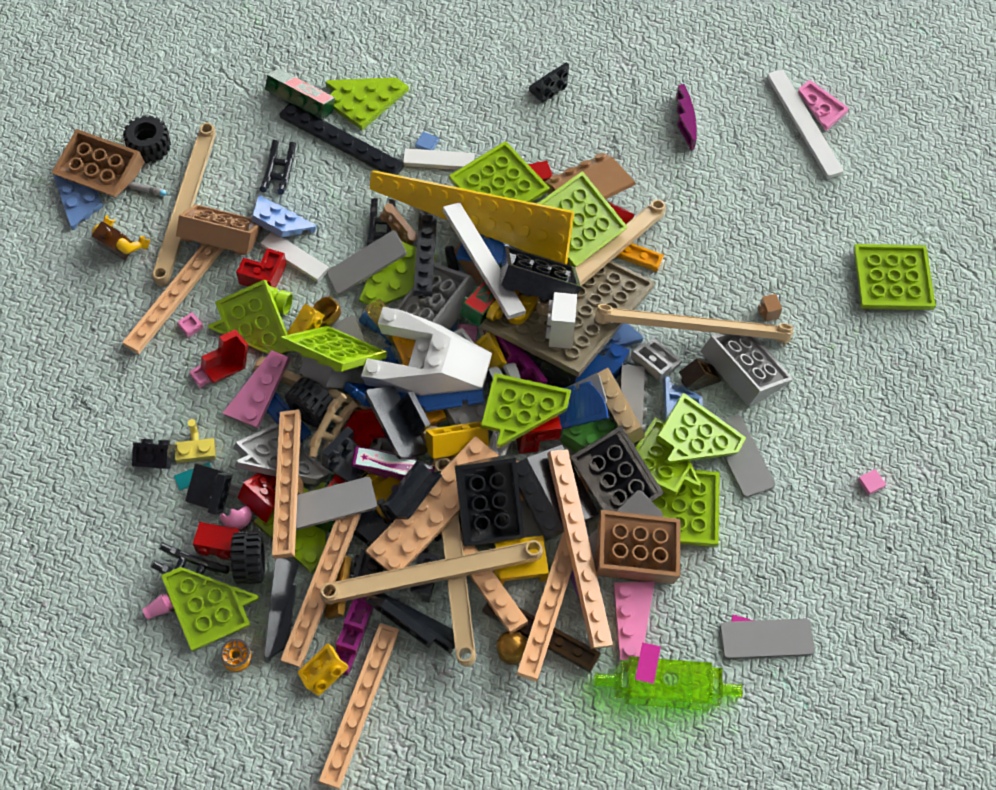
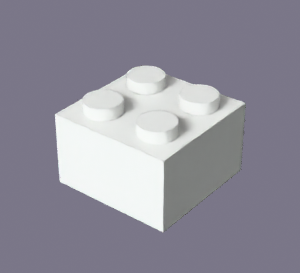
M554 292L553 300H549L548 311L552 312L548 313L547 325L551 327H547L546 339H549V347L572 349L577 294Z

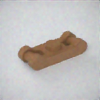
M386 204L380 213V220L387 222L391 230L397 232L402 242L413 246L417 239L416 232L392 204Z

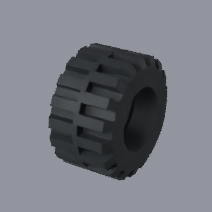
M143 115L141 118L136 117L134 121H129V125L125 126L123 138L126 147L139 151L145 163L150 161L154 163L157 159L161 160L163 159L162 156H166L168 154L167 151H170L171 141L168 129L164 121H160V118Z
M301 377L285 394V400L291 410H300L301 420L316 428L319 427L328 410L327 407L333 401V397L325 388L306 377Z
M260 532L233 534L231 540V568L236 585L263 582L265 576V551L263 537Z

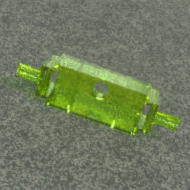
M629 656L627 660H620L616 665L614 674L595 672L594 686L613 687L615 689L614 698H625V704L709 711L712 705H721V698L723 696L742 698L743 690H741L743 689V684L724 683L723 668L713 667L710 662L659 658L654 684L635 680L639 657ZM623 672H628V687H623ZM668 673L674 674L677 677L678 683L668 685L665 683L663 676ZM714 679H717V694H713Z

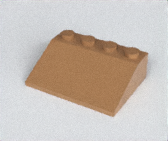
M76 129L51 173L116 198L137 177L144 164V160L139 151Z
M599 153L595 155V158L582 161L580 165L568 168L565 172L553 175L549 180L545 181L550 187L548 195H550L583 171L605 199L636 185L635 181L613 157L605 153Z
M195 204L179 215L176 237H180L181 240L186 242L196 241L202 246L212 245L216 246L219 250H232L238 255H245L253 249L263 227L252 222L250 217Z
M601 510L595 550L597 576L674 584L680 577V519Z

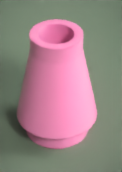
M166 593L158 596L148 606L143 608L142 611L149 620L150 618L172 612L174 607L169 594Z

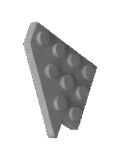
M277 423L235 442L233 448L243 456V458L236 461L235 467L276 476L279 424ZM300 445L298 474L303 483L316 485L328 479L330 472L315 458L309 457V452Z

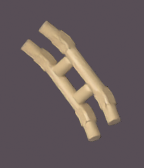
M341 393L336 399H333L327 407L328 410L315 435H313L310 441L309 457L317 458V452L322 439L327 441L323 446L324 450L340 434L346 420L359 405L356 400L353 399L340 412V416L334 413H336L347 397ZM330 421L336 423L331 434L326 432Z

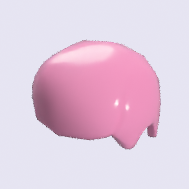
M248 506L239 509V511L231 509L229 516L222 513L219 519L225 527L239 529L240 531L251 522L253 513Z

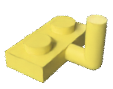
M190 419L188 426L191 432V441L175 442V445H177V449H175L176 463L216 459L215 439L199 440L196 422Z

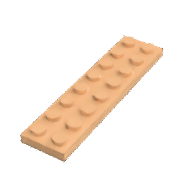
M475 436L442 470L441 478L409 519H395L369 546L366 553L386 571L408 567L460 512L454 466L499 455Z

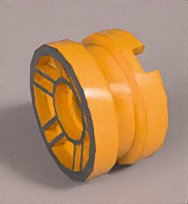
M231 639L221 648V660L226 669L232 672H240L250 665L251 651L248 644L242 639ZM236 652L240 655L238 658H233Z

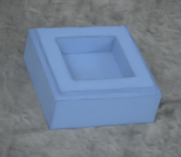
M423 131L415 143V147L421 150H434L439 142V138Z

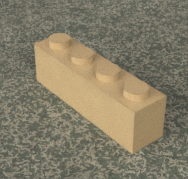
M609 368L596 373L601 377L607 398L606 406L617 427H623L633 444L645 438L642 426Z

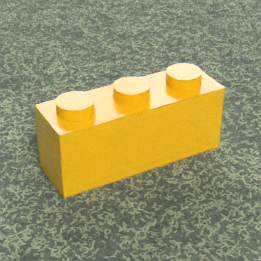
M481 421L426 430L427 453L436 460L446 456H457L475 436L489 447L488 430L481 428Z

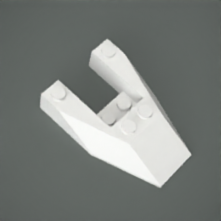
M382 308L378 321L381 333L413 339L416 342L408 366L367 358L361 375L366 385L378 388L394 386L399 392H414L415 395L419 396L480 390L483 388L492 356L491 352L439 324L402 310Z

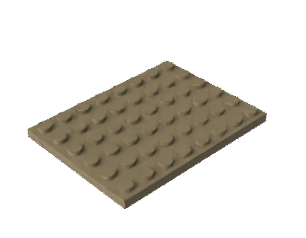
M610 261L581 286L577 296L572 349L549 347V339H546L547 327H551L547 325L548 315L539 314L537 309L532 312L523 324L515 325L510 323L503 313L499 320L492 321L486 318L481 324V328L579 377L624 324L616 322L600 324L596 322L595 313L598 305L607 304L612 308L636 310L655 287V282L615 262Z

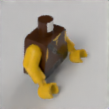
M108 215L104 217L103 222H100L91 230V237L99 246L124 260L127 259L130 253L140 250V248L148 249L151 240L145 239V236H140L139 241L132 242L122 232L113 228L115 219H108Z

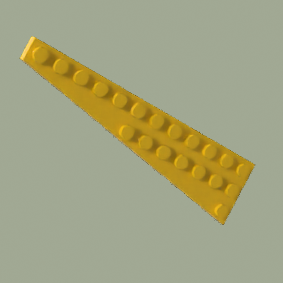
M371 171L370 190L445 220L448 219L443 213V207L461 203L478 233L531 254L564 264L568 262L574 211L379 171Z

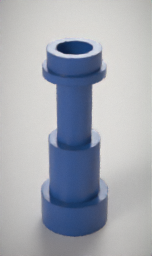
M369 310L365 311L359 318V322L363 326L369 327L374 333L380 334L385 339V343L392 346L394 344L392 336L382 334L375 315Z

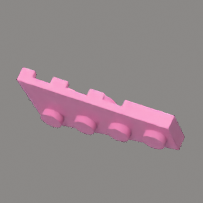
M271 350L224 410L223 414L259 429L290 358Z
M614 582L620 664L639 662L642 642H645L655 582Z

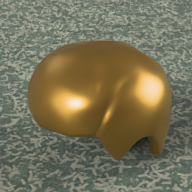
M323 297L313 306L314 309L325 315L321 324L323 326L334 324L341 316V307L332 297Z
M508 631L502 633L496 643L499 659L509 665L520 663L527 644L525 636L518 631L512 634Z

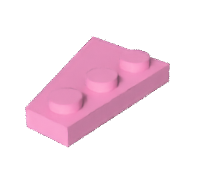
M808 80L798 90L799 96L825 131L848 113L849 108L811 80Z

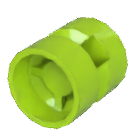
M269 286L279 313L286 316L292 305L293 293L284 290L278 292L277 288Z

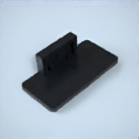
M394 386L368 389L365 392V396L396 457L404 459L425 455L428 449L420 435L431 424L415 393L408 392L401 399Z

